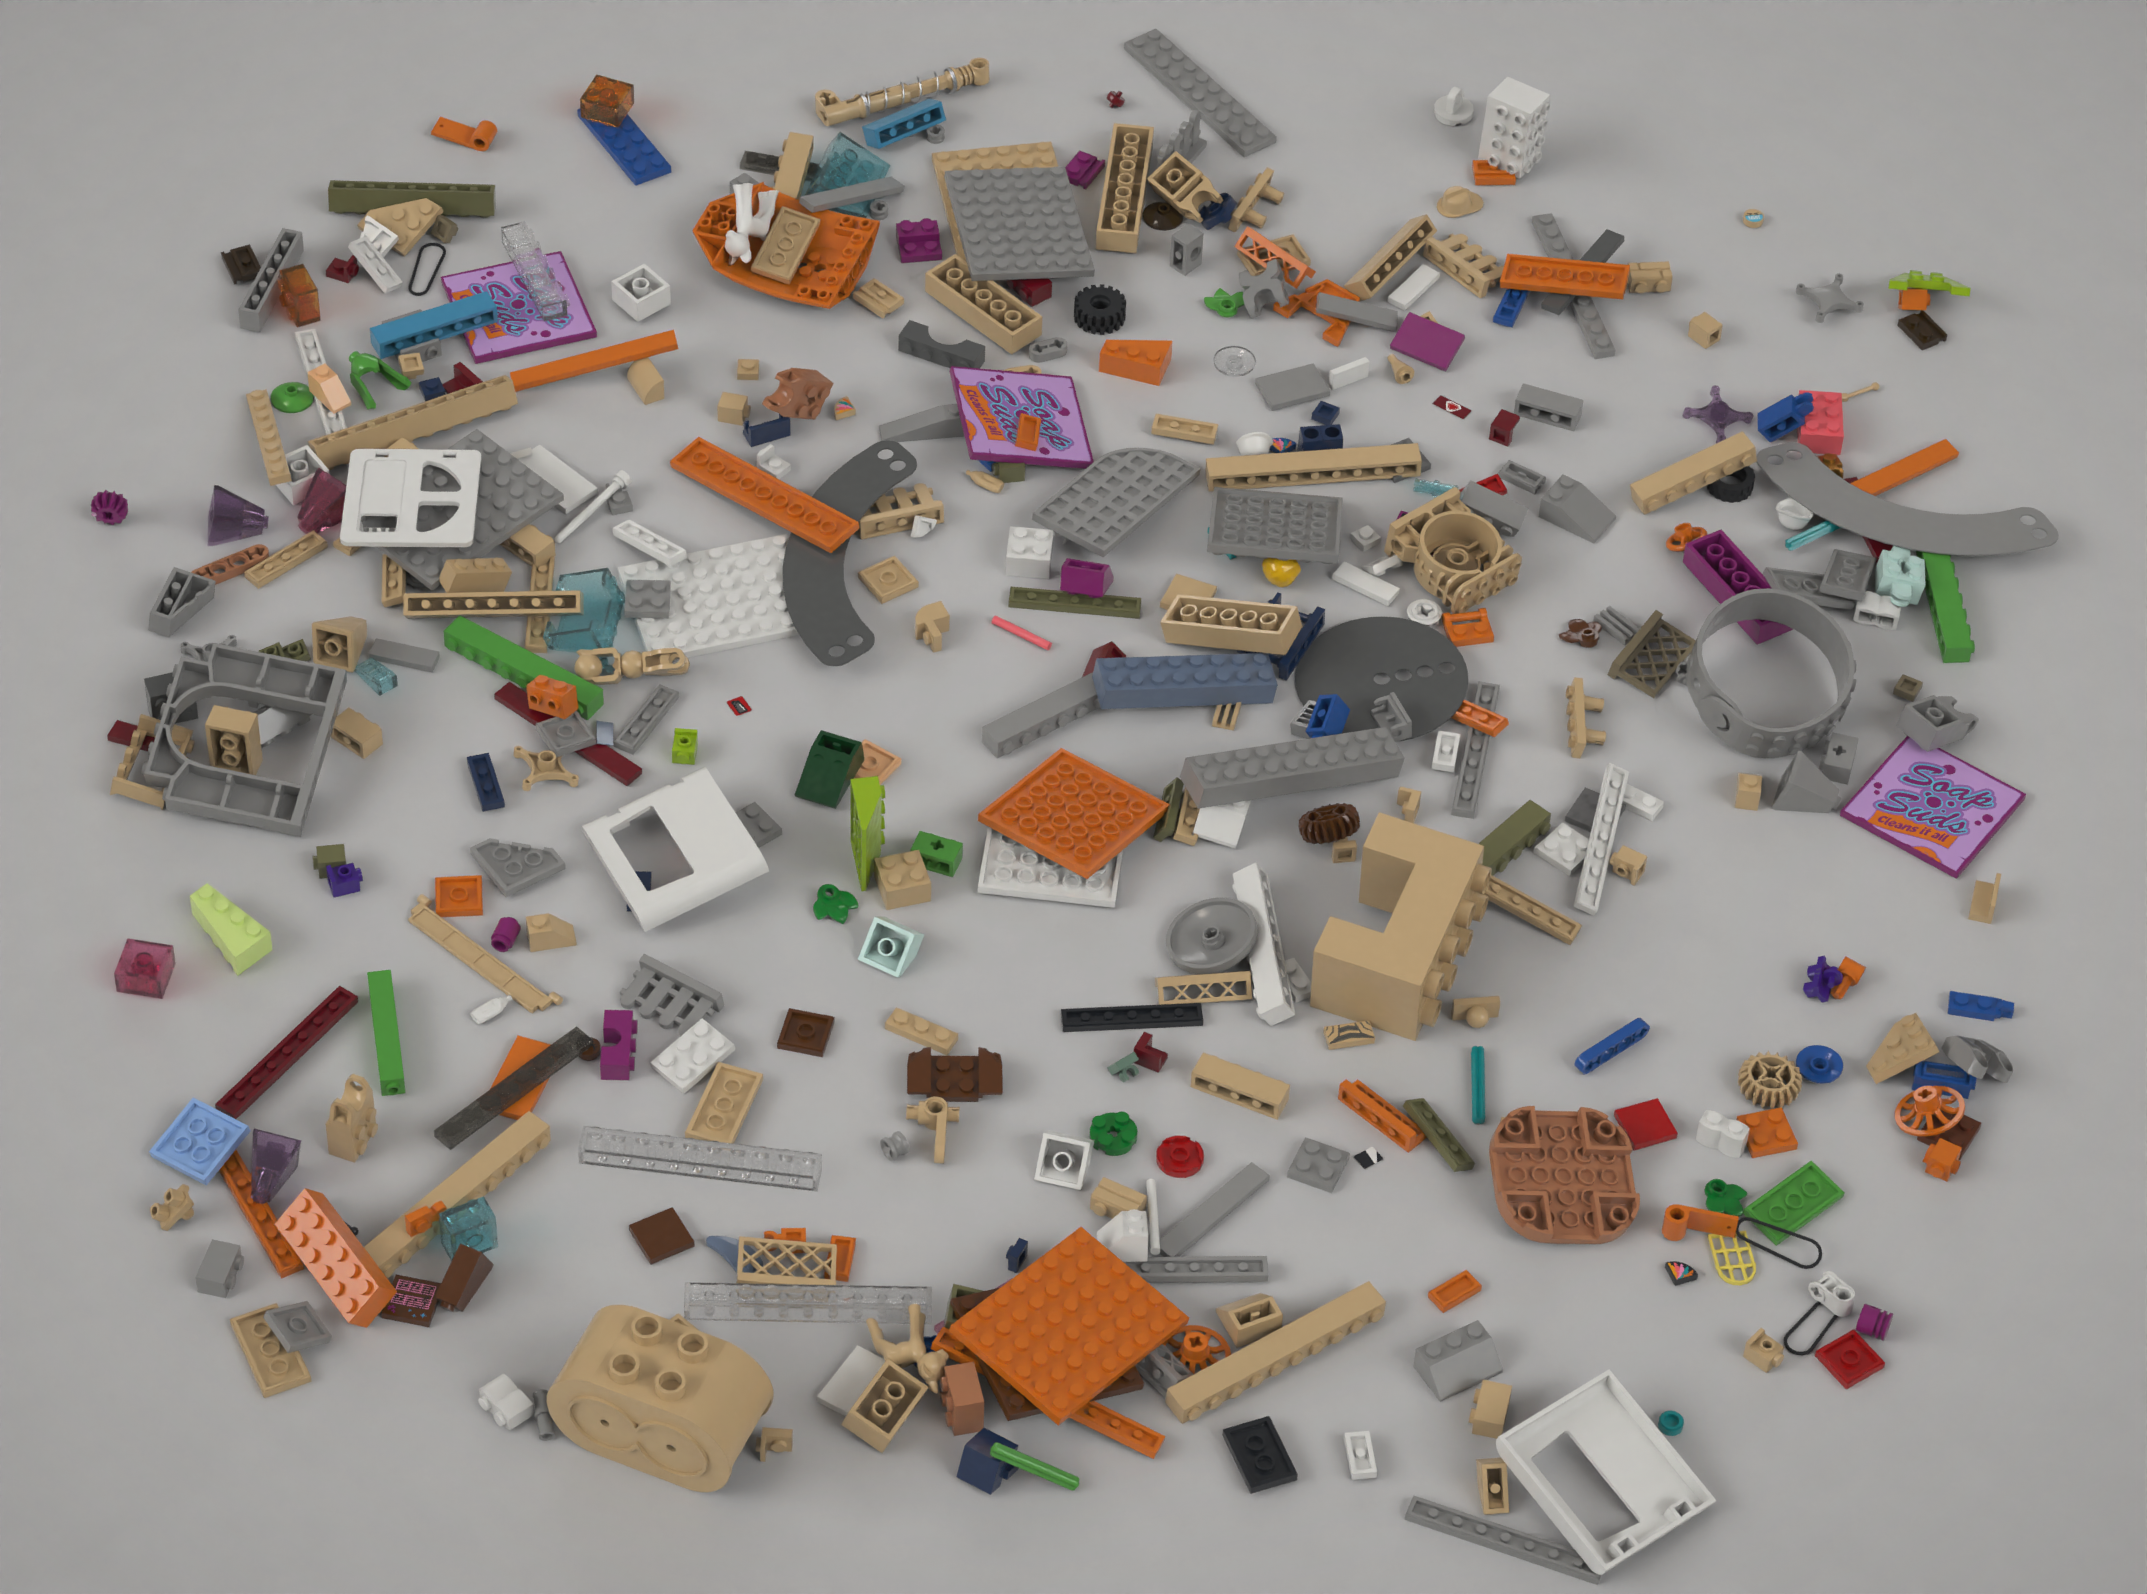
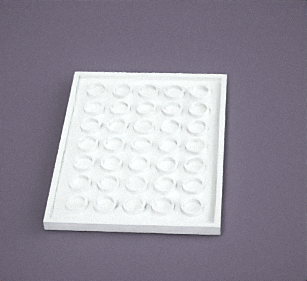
M787 534L687 553V558L672 566L657 559L618 567V575L625 595L627 580L671 581L669 618H634L645 650L678 648L689 658L799 635L787 610L783 591V561L789 540Z

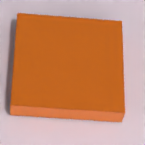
M482 875L435 877L437 915L440 917L483 915Z

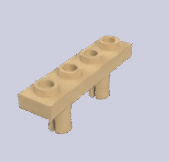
M1267 167L1263 174L1259 173L1254 182L1255 185L1249 186L1246 197H1241L1237 209L1232 211L1229 230L1236 232L1245 221L1261 229L1263 228L1267 216L1252 210L1262 197L1278 205L1284 197V192L1269 186L1274 170Z
M1574 677L1571 686L1568 685L1566 689V698L1569 699L1566 714L1570 717L1567 724V731H1570L1568 747L1571 748V757L1581 758L1586 743L1604 745L1606 732L1588 729L1585 726V710L1601 713L1604 707V699L1585 696L1583 678Z

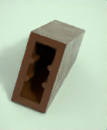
M460 1243L435 1295V1298L441 1303L440 1307L450 1312H454L455 1309L461 1312L464 1311L494 1266L482 1252Z

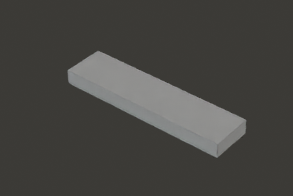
M1321 292L1317 295L1316 313L1393 332L1397 329L1398 311Z
M659 684L614 740V747L634 755L678 700L679 692Z

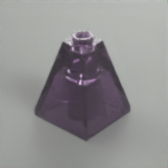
M214 485L208 512L207 546H215L260 535L263 528L267 529L269 517L265 516V510L219 485Z
M254 1128L250 1154L251 1198L255 1202L261 1204L270 1203L295 1172L299 1164L301 1140Z

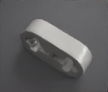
M1060 337L1035 342L1029 347V359L1037 363L1061 358L1067 353V341Z

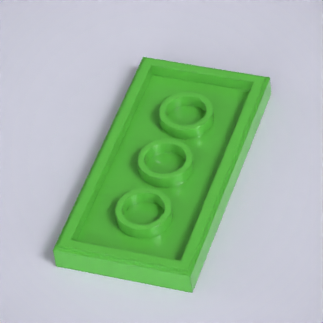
M1809 1161L1744 1208L1743 1214L1746 1217L1754 1218L1795 1233L1843 1198L1845 1192L1815 1163ZM1752 1222L1776 1246L1791 1236Z

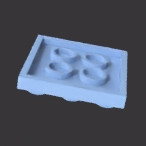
M192 1098L151 1148L149 1153L156 1160L207 1186L251 1130L248 1125Z

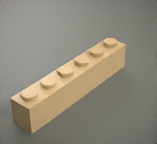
M1425 214L1410 219L1344 285L1345 289L1360 297V301L1372 298L1426 243V240L1437 232L1428 215Z
M1742 431L1630 484L1632 500L1644 515L1655 511L1670 502H1674L1689 493H1693L1708 484H1712L1757 462L1756 448Z

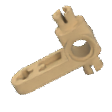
M930 1097L926 1101H919V1105L907 1104L906 1120H918V1125H925L928 1129L936 1130L934 1163L944 1164L947 1121L959 1122L960 1107H948V1102L941 1097Z

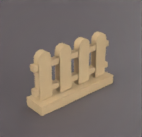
M1452 233L1448 239L1443 241L1436 240L1434 237L1428 238L1423 256L1477 297H1485L1488 286L1493 288L1497 282H1500L1504 266L1497 267V258L1492 255L1482 256L1481 246L1476 244L1469 246L1466 235H1454Z
M923 483L915 484L914 491L906 492L901 487L895 488L893 495L886 497L883 494L871 506L876 507L878 513L872 514L870 509L867 510L859 521V536L862 540L910 530L913 528L915 515L937 520L936 524L944 523V505L941 500H933L931 496L933 495L932 488H927ZM917 498L919 504L913 505L910 499ZM896 502L898 508L892 509L890 503Z

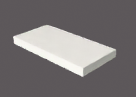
M540 444L531 450L532 455L518 459L563 493L564 500L555 507L564 514L569 513L598 494L596 486Z

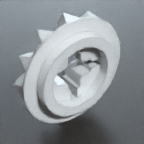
M1416 600L1407 608L1408 620L1416 621L1429 627L1433 624H1438L1442 618L1440 606L1431 600Z

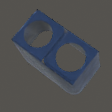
M1340 424L1300 427L1297 452H1301L1302 449L1303 451L1343 449V435Z

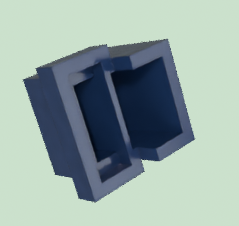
M983 1428L965 1444L956 1477L991 1495L1000 1487L1002 1478L1008 1480L1019 1469L990 1455L991 1446L998 1442L1017 1450L1018 1445Z

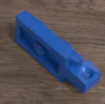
M1950 991L1947 1012L1949 1015L1994 1021V1019L2001 1017L2012 1019L2014 1013L2013 1002Z

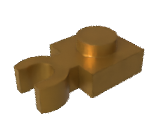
M1827 453L1817 456L1823 464L1843 479V464L1836 454Z

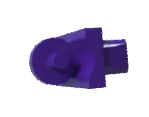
M1825 955L1820 956L1816 965L1808 966L1807 975L1812 982L1804 983L1803 991L1808 998L1818 997L1822 1003L1827 1002L1831 988L1842 982L1843 975L1838 971L1837 967H1830L1826 963Z

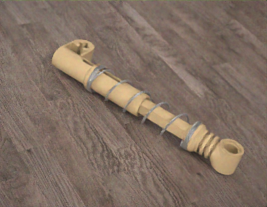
M974 58L968 65L958 68H945L944 75L938 76L935 71L934 78L921 81L920 77L917 76V83L907 85L900 81L899 85L889 88L883 86L882 90L872 93L866 91L865 95L858 93L854 98L840 101L831 90H820L815 94L816 114L825 126H831L858 117L861 119L868 118L870 114L875 112L882 114L886 109L892 107L899 109L903 104L909 102L916 104L923 95L933 99L940 90L950 94L959 91L963 86L971 84L985 85L990 80L989 61L985 58ZM936 92V95L933 97L928 95L929 93ZM919 97V100L916 102L911 100L912 98Z

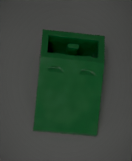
M821 730L811 746L794 794L795 797L836 809L850 785V779H854L865 760L862 742Z

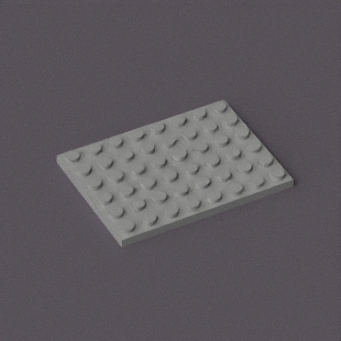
M1065 167L945 171L944 178L971 281L1094 277V265Z
M478 429L446 449L477 450L481 453L473 544L469 547H377L432 591L441 585L439 577L447 559L481 558L564 500L562 492ZM443 456V458H456V456ZM427 465L423 468L421 491L457 492L461 490L457 480L444 469L432 465ZM444 505L420 506L416 530L426 532L440 527L454 516L459 507ZM362 516L361 522L363 527L396 528L397 517Z

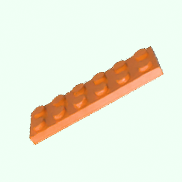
M1507 254L1500 279V288L1623 300L1630 274V265Z

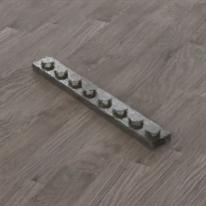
M576 1026L435 1129L434 1137L449 1150L453 1149L592 1047L593 1039Z

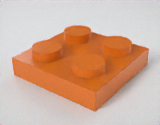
M1782 1107L1737 1116V1121L1744 1123L1750 1128L1746 1146L1752 1158L1797 1150L1798 1142Z

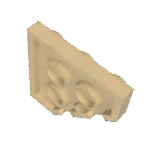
M424 198L372 209L357 226L361 231H364L365 217L367 215L398 236L399 240L391 249L405 257L432 226L437 215H441L444 211L439 205Z
M1917 1013L1903 1017L1893 1025L1866 1067L1874 1082L1878 1084L1939 1053V1050Z

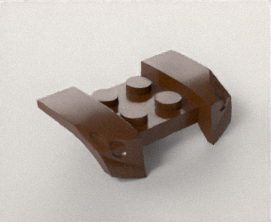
M931 1047L923 1048L916 1053L914 1051L908 1056L907 1094L926 1095V1098L941 1097L946 1102H978V1099L983 1098V1095H1002L1001 1055L996 1052H989L986 1048L978 1047V1056H931Z

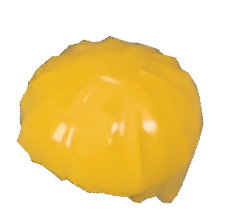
M1266 558L1262 562L1263 573L1268 581L1282 588L1292 584L1301 571L1298 562L1292 559L1282 561L1278 558Z

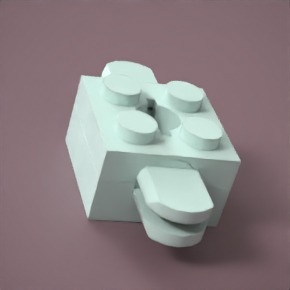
M1893 546L1891 551L1882 550L1875 568V593L1880 596H1890L1891 602L1900 607H1906L1909 603L1918 605L1925 587V560L1917 556H1911L1910 549Z

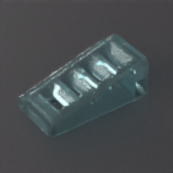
M374 658L364 661L355 668V672L379 696L398 686L397 675Z

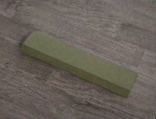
M1424 1098L1406 1100L1403 1105L1404 1109L1454 1172L1472 1170L1475 1162Z

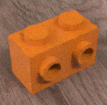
M539 675L526 685L530 709L562 719L568 718L578 710L577 692L574 685L544 675Z

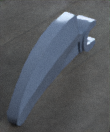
M709 1236L706 1239L707 1246L719 1253L737 1273L739 1240L726 1236ZM744 1245V1250L750 1256L755 1253L749 1245ZM759 1256L755 1261L763 1267V1261ZM750 1263L742 1269V1272L754 1273L756 1271Z

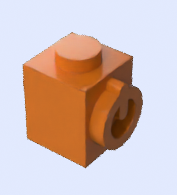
M1942 1138L1938 1140L1936 1145L1931 1143L1922 1161L1927 1164L1925 1172L1947 1182L1951 1174L1956 1175L1960 1167L1961 1161H1959L1962 1147Z

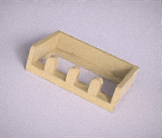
M143 714L140 715L137 731L134 730L131 745L130 747L127 746L123 763L119 764L117 776L113 777L110 795L120 794L161 807V810L164 809L166 804L165 800L162 799L164 788H162V791L127 780L146 735L156 737L154 736L155 725L157 722L160 723L161 720ZM174 725L172 730L174 744L180 746L179 751L184 756L187 753L191 754L195 741L191 740L193 730Z

